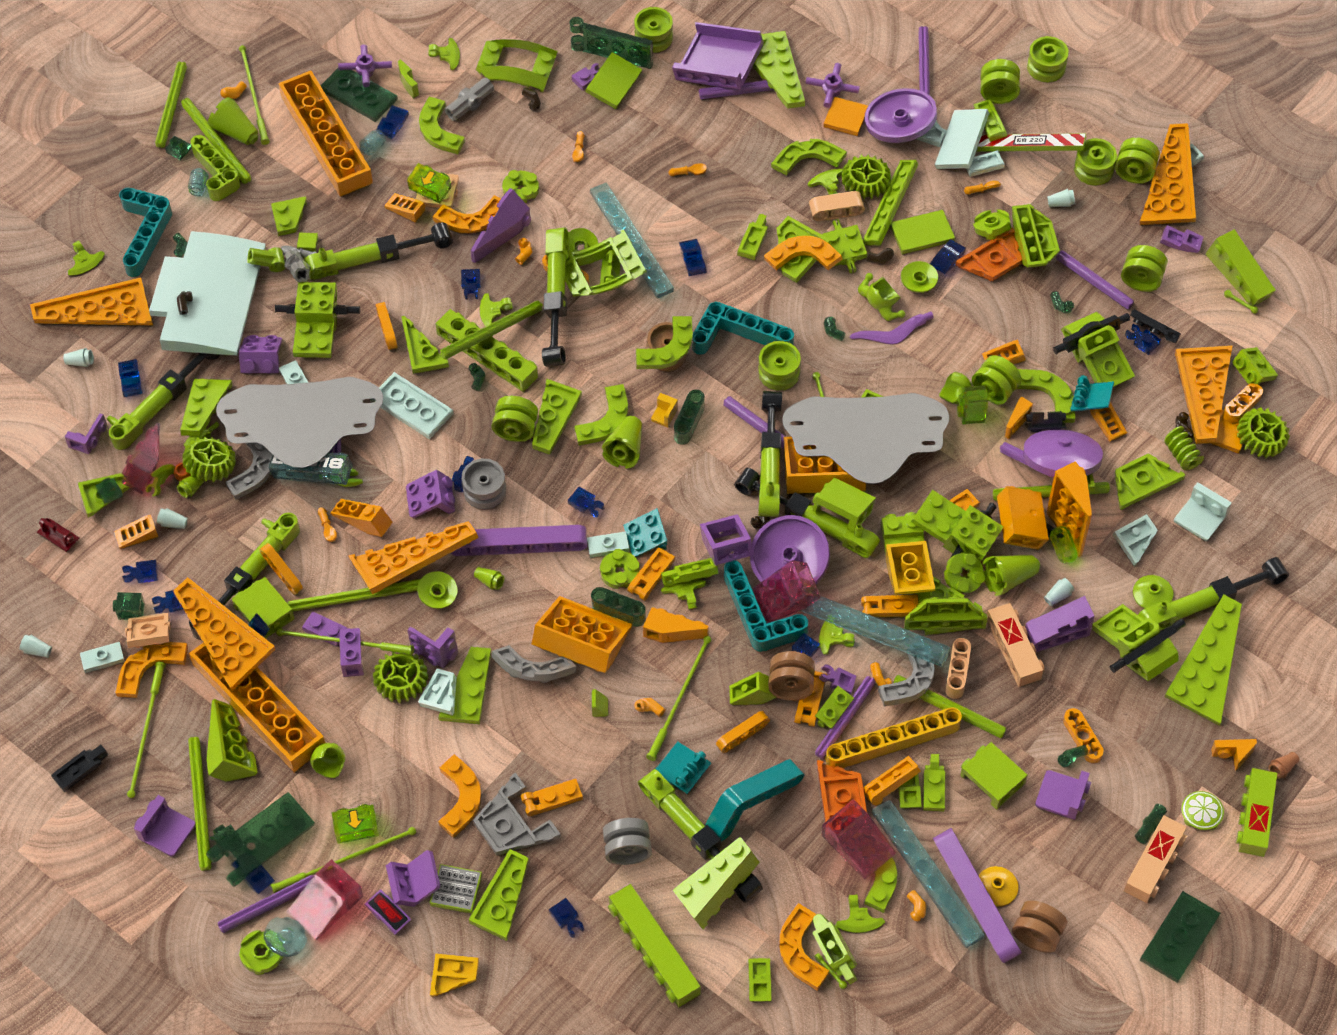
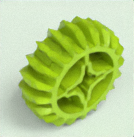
M861 154L859 158L854 156L852 160H848L847 164L844 165L842 183L846 191H858L863 196V199L870 197L872 200L874 195L879 197L880 193L884 194L887 187H889L891 171L887 163H883L882 158L877 160L876 155L870 157L868 154L866 157H863Z
M1261 407L1257 410L1253 408L1250 412H1246L1239 420L1237 437L1241 438L1239 444H1245L1244 450L1250 449L1251 454L1257 453L1258 458L1263 455L1266 459L1269 456L1274 457L1284 450L1290 438L1288 434L1290 428L1285 427L1287 422L1281 420L1282 416H1276V411L1271 413L1269 408L1265 410Z
M204 436L202 440L197 438L196 441H190V444L186 445L182 456L183 467L186 469V472L190 473L191 477L197 476L198 480L205 479V482L207 480L214 482L216 479L222 481L223 477L228 478L236 464L235 452L232 450V446H228L227 442H221L220 439L214 440L213 437L207 439Z
M392 652V655L389 656L385 653V660L379 659V665L374 667L373 683L377 687V692L379 694L382 693L384 699L389 697L391 702L394 699H397L399 703H401L402 699L409 702V697L412 696L416 699V693L422 694V688L427 686L428 670L424 660L419 659L417 653L413 656L404 653L396 654V652ZM392 670V673L385 679L386 674ZM417 673L415 679L409 683V680Z

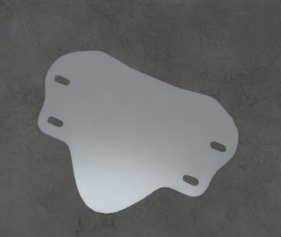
M354 377L283 385L250 384L236 389L221 398L217 404L216 412L218 418L225 425L226 436L231 443H260L284 464L304 468L320 461L340 438L346 435L371 432L375 426L376 413L383 403V394L378 386ZM364 399H376L373 403H363ZM225 410H237V412L233 414L224 413ZM366 423L367 426L355 428L354 424ZM236 433H248L245 437L234 436Z
M916 393L863 398L814 396L797 402L786 409L782 421L784 428L793 438L795 450L798 454L802 456L830 457L855 479L875 484L890 478L911 454L940 450L943 446V432L949 422V413L942 403ZM940 416L942 420L931 421L929 417ZM802 421L803 425L793 426L790 422ZM923 441H934L935 444H934V445H922V442H923ZM815 445L816 449L805 450L803 446Z

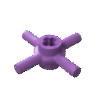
M361 45V55L357 57L355 63H338V70H356L358 75L362 77L363 86L369 87V77L373 75V71L375 69L392 68V61L375 62L372 56L368 54L367 45Z
M835 63L833 72L828 74L824 80L806 78V84L822 87L826 94L824 107L826 108L831 107L833 97L838 96L841 91L859 93L860 86L843 84L839 76L842 66L840 63Z

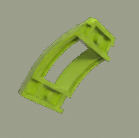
M500 39L486 41L476 71L480 75L482 73L490 81H507L529 88L532 86L540 89V92L543 93L558 51L524 40ZM505 47L520 48L538 53L532 72L517 67L496 66L502 49Z
M623 229L614 238L609 237L594 246L580 251H569V259H566L565 282L573 296L595 295L623 286L646 273L647 270ZM609 250L615 251L626 273L608 282L589 286L580 266L606 258V253Z

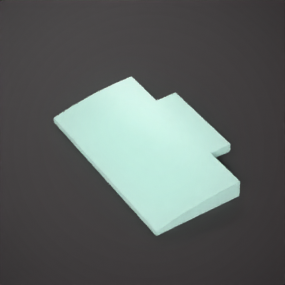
M191 231L183 258L165 256L149 309L150 316L166 317L160 337L162 350L237 356L261 267L260 265L247 263L248 250L250 248L265 250V243L228 235ZM182 291H191L193 300L187 301L188 313L180 315L177 306V296Z

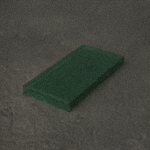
M337 68L320 85L325 94L374 122L398 100L397 95L371 80L370 86L364 87L362 75L353 70H338Z
M1182 891L1142 954L1140 961L1178 983L1221 913Z

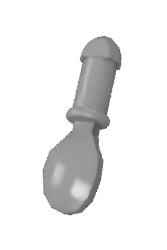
M287 245L281 247L284 255L288 250H297L304 258L310 254L317 253Z

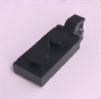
M1135 309L1130 314L1134 318V323L1142 327L1146 324L1151 327L1150 331L1158 335L1162 332L1167 341L1177 343L1181 333Z
M101 744L94 750H83L51 774V777L65 793L102 764L101 761L108 756V753Z

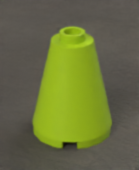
M229 97L223 99L216 106L218 110L215 114L211 112L208 119V125L211 128L246 145L254 144L258 140V130L234 99Z
M635 416L625 417L602 445V455L609 464L615 467H619V465L625 466L624 469H628L638 463L642 435V422Z
M1033 555L990 556L985 558L982 564L985 565L984 582L990 592L994 591L996 593L995 596L1005 594L1038 574L1040 569V562Z

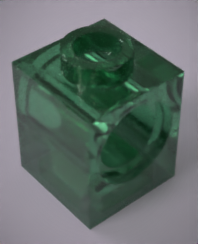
M117 593V599L113 601V612H116L118 620H128L129 618L143 616L145 601L142 593Z

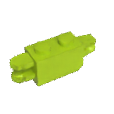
M815 914L812 921L816 930L812 933L832 970L839 977L843 975L851 985L857 981L852 970L856 967L857 963L839 929L831 921L829 922L825 919L823 915Z

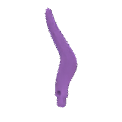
M931 311L923 315L918 314L892 331H859L851 334L850 338L867 339L885 344H897L903 341L914 329L933 319L934 316Z

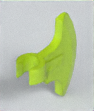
M453 38L448 39V45L445 47H438L436 44L429 45L428 55L430 57L439 55L440 60L447 61L450 69L455 70L459 63L460 51Z
M843 168L822 172L812 178L807 185L809 187L822 185L827 189L829 195L838 194L835 191L838 189L836 184L839 183L837 177L842 175Z
M79 240L73 243V249L77 254L73 257L75 265L68 270V276L79 275L93 269L103 259L105 253L99 251L95 254H89Z
M485 293L479 309L483 324L485 326L492 324L496 317L501 316L502 310H512L513 306L511 298L507 297L501 299V301L492 302L489 293Z
M166 464L156 469L151 474L155 479L152 484L147 485L146 492H151L152 487H154L155 492L152 497L161 493L160 485L165 483L168 476L174 474L175 466L173 464Z
M694 579L691 582L676 583L674 586L663 587L661 592L663 594L673 593L677 595L678 600L686 599L688 609L697 608L694 590L704 587L706 581Z
M833 615L826 619L820 630L819 644L823 655H827L830 647L834 644L853 647L855 643L854 634H843V628L835 626V616Z
M849 895L850 917L847 920L837 921L835 926L843 931L863 933L879 928L885 923V920L883 918L871 917L868 914L867 908H859L858 895Z

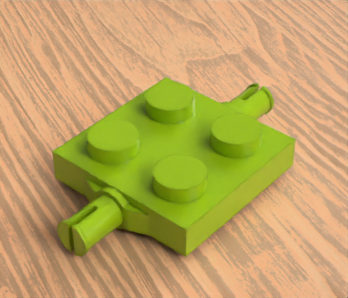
M837 219V223L834 220L832 223L835 230L823 233L822 235L830 239L831 246L842 255L843 260L835 266L847 265L849 273L852 274V269L855 273L857 269L854 263L867 258V251L858 225L842 228L840 220Z

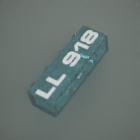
M341 452L327 453L317 463L304 468L286 465L272 455L268 468L274 479L347 485L353 464L348 454Z

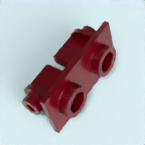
M41 518L39 521L41 528L37 531V534L65 552H68L80 539V537L50 518Z

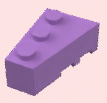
M1083 596L1028 621L1025 625L1028 633L1027 638L1030 643L1034 644L1036 652L1090 636L1094 614L1086 597Z

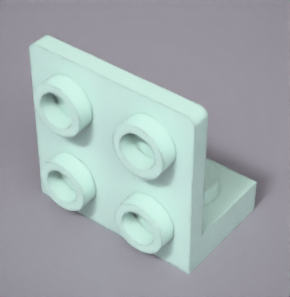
M1197 482L1193 487L1190 499L1176 515L1174 522L1204 541H1208L1228 515L1232 502Z

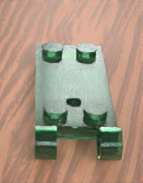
M580 17L570 19V31L576 34H583V36L574 35L571 37L572 50L583 51L606 58L613 52L636 66L652 68L653 40L587 24Z
M287 792L221 842L214 845L208 850L206 856L212 863L219 861L227 852L232 856L239 867L229 873L226 879L232 887H235L249 874L311 829L315 822L292 795ZM253 843L255 849L250 850L247 845Z

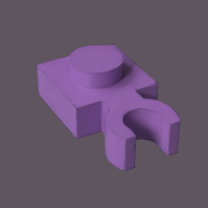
M595 63L591 66L590 70L585 67L573 74L572 81L582 91L585 90L597 74L599 64Z
M827 664L821 668V670L827 673V675L821 674L819 676L821 681L832 682L830 688L834 690L839 686L847 693H852L856 675L839 667L834 671Z

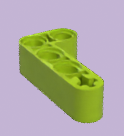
M203 135L194 136L190 141L193 155L213 176L206 182L209 197L213 201H220L240 188L238 172Z

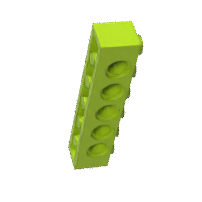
M451 309L435 323L437 335L451 344L480 330L474 322H469L462 314L456 313ZM493 336L463 351L522 392L538 378L537 366L533 361H528L518 351L511 350L504 342L496 340Z

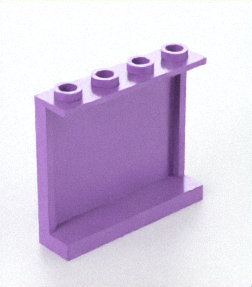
M695 22L696 35L682 62H675L672 67L675 79L741 90L764 44L761 31Z

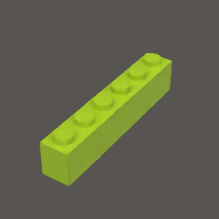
M629 884L609 896L608 909L613 917H618L622 931L625 934L628 933L632 938L631 943L634 949L641 951L645 965L648 968L651 967L655 972L654 977L660 986L664 985L667 990L665 993L670 1002H675L679 1008L701 994V986L633 886Z

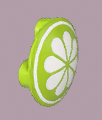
M1193 792L1182 803L1181 811L1187 826L1200 830H1214L1223 819L1224 808L1221 801L1209 792Z

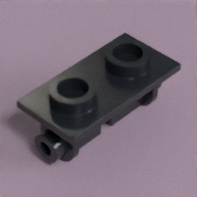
M1062 411L1047 412V419H1044V412H1030V414H1026V422L1029 423H1025V426L1031 432H1041L1042 429H1067L1065 423L1062 422L1066 420V414L1062 413Z

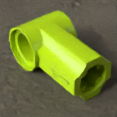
M274 247L269 250L250 248L248 250L247 263L269 267V270L272 272H281L285 269L284 254L281 248Z

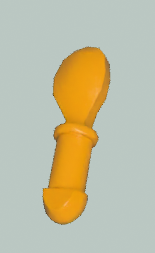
M579 131L576 135L575 150L572 154L574 162H580L584 158L582 148L584 147L585 135L582 131Z
M698 163L690 167L671 168L668 174L670 176L688 175L690 172L694 175H701L707 171V167L703 163Z
M989 181L985 185L967 186L964 189V193H982L984 190L1000 187L1001 183L999 181Z
M320 507L317 513L321 519V525L324 527V537L328 542H333L337 538V532L330 526L331 521L327 516L326 509Z

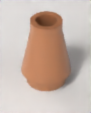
M1290 752L1287 755L1274 759L1269 765V771L1276 772L1277 779L1285 778L1299 762V756L1295 752Z

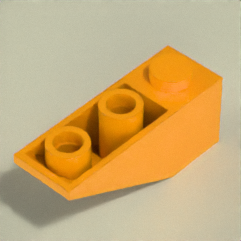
M340 499L330 513L332 516L367 534L382 537L393 523L381 506Z
M652 607L643 626V637L661 643L704 639L705 636H709V626L705 623L689 620L683 615L668 613L662 608L656 609Z

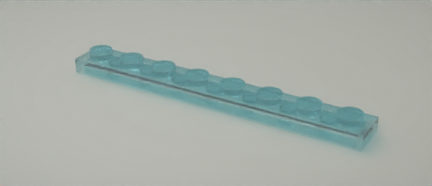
M607 182L591 188L590 194L616 235H619L621 230L624 229L647 270L642 276L656 298L658 299L674 292L673 285Z
M807 590L802 591L795 603V609L941 667L951 651V647Z
M891 800L872 809V814L964 947L968 948L984 939L985 935Z

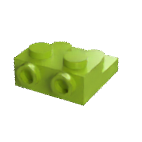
M908 512L904 516L898 517L895 514H888L885 518H882L881 531L885 556L887 544L924 541V530L911 522L916 515L915 512Z

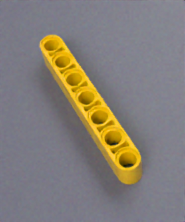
M947 708L832 744L826 751V765L845 768L953 734L960 729L962 714L957 708ZM948 719H954L955 722H950ZM929 725H935L936 728H930ZM909 731H915L917 734H911ZM890 737H896L898 740H891ZM871 743H876V744H878L879 746L874 747V746H871L870 744H871ZM857 749L859 752L853 753L850 750ZM837 755L840 758L833 759L831 756Z

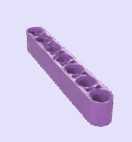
M583 525L474 529L479 538L453 551L451 554L454 556L581 551L587 548V531Z
M952 828L934 837L935 844L1002 963L1004 964L1020 955L1022 952Z

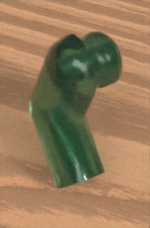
M176 233L173 236V240L177 243L174 254L177 257H182L185 254L188 242L180 233Z
M1058 291L1050 294L1056 310L1063 313L1072 312L1074 308L1072 301L1069 302L1067 300L1063 302Z
M826 317L823 322L826 334L842 341L845 337V332L836 328V319L834 317Z
M471 363L468 367L470 374L474 378L471 388L479 391L486 374L479 365Z
M1085 745L1067 749L1058 756L1057 761L1062 767H1068L1078 757L1087 755L1088 749Z

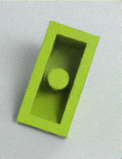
M758 671L730 685V704L761 705L776 698L769 691V676Z

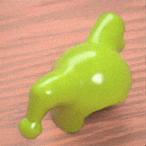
M867 273L865 279L858 287V293L866 297L869 304L877 309L886 321L904 318V310L892 312V306L901 297L884 277L868 286L869 281L873 280V274Z

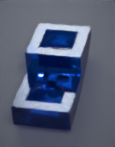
M392 105L386 118L382 117L375 133L392 139L405 123L409 112Z
M692 239L679 242L688 276L707 273L698 240Z
M950 239L935 255L930 264L936 270L946 274L954 267L956 260L964 255L966 247Z
M137 359L118 362L123 396L129 397L143 394Z
M246 851L231 863L232 868L256 894H260L270 884L275 882L249 851Z

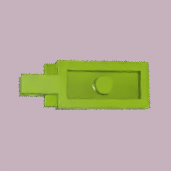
M759 214L756 223H749L738 248V256L751 260L756 259L767 234V215Z
M712 558L674 566V570L661 572L662 583L665 587L674 586L676 583L691 582L702 577L708 578L718 574V567L714 564Z
M931 754L930 765H925L923 774V811L944 812L945 770L944 766H939V754Z

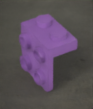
M250 335L244 338L239 350L240 373H279L278 352L282 344V338L275 335L266 337Z
M436 469L407 484L406 493L410 517L416 518L436 507L448 514L455 512V498L453 496L451 478Z
M409 627L407 630L410 645L414 646V653H417L418 656L426 657L432 665L444 668L450 660H454L457 656L458 648L455 632L447 627L436 642L412 627Z
M1051 770L1046 771L1035 803L1036 807L1075 820L1077 812H1082L1086 801L1082 799L1083 794H1088L1091 782L1088 781L1090 773L1081 771L1079 779Z
M158 795L155 800L148 804L145 814L137 819L134 830L139 840L169 856H175L196 825L190 818L169 808L166 799Z
M426 850L408 864L390 862L386 865L394 904L414 907L440 888L432 851Z

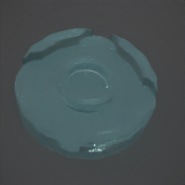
M276 917L269 921L264 930L266 945L280 956H296L303 950L307 942L303 926L290 917Z

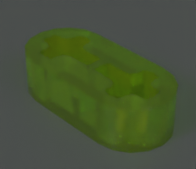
M1059 526L1053 529L1050 538L1059 561L1064 564L1075 561L1078 555L1077 549L1068 528ZM1059 532L1064 534L1062 539L1056 536ZM1066 551H1067V552H1069V551L1071 552V555L1069 556V558H1068V557H1064V553H1065Z

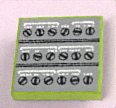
M440 864L438 871L440 888L432 894L430 906L472 914L482 872Z

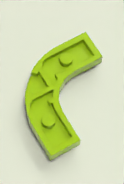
M429 96L420 112V131L425 140L433 147L458 155L465 143V137L441 129L438 125V120L446 106V102Z
M810 139V141L799 142L798 140L786 146L771 163V168L787 176L792 168L805 158H817L837 168L847 156V151L820 139Z
M692 316L672 317L673 338L666 346L656 349H636V369L667 368L677 364L684 355H687L693 337Z
M1018 369L1022 381L1017 389L1043 391L1053 400L1055 411H1062V413L1066 414V420L1062 422L1075 423V411L1070 410L1074 396L1066 382L1048 371Z
M624 384L605 387L608 411L602 419L574 426L578 446L606 440L625 417L628 416V401Z
M853 830L844 847V851L864 860L874 870V884L864 904L884 913L896 888L897 869L895 862L883 845Z

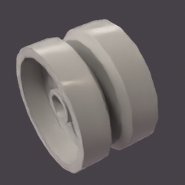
M483 458L474 460L466 465L462 472L463 493L466 501L478 509H490L499 505L506 496L503 468L496 461Z
M622 818L606 824L603 827V838L606 843V860L616 865H629L648 859L652 855L651 841L648 839L650 837L648 823L639 818Z

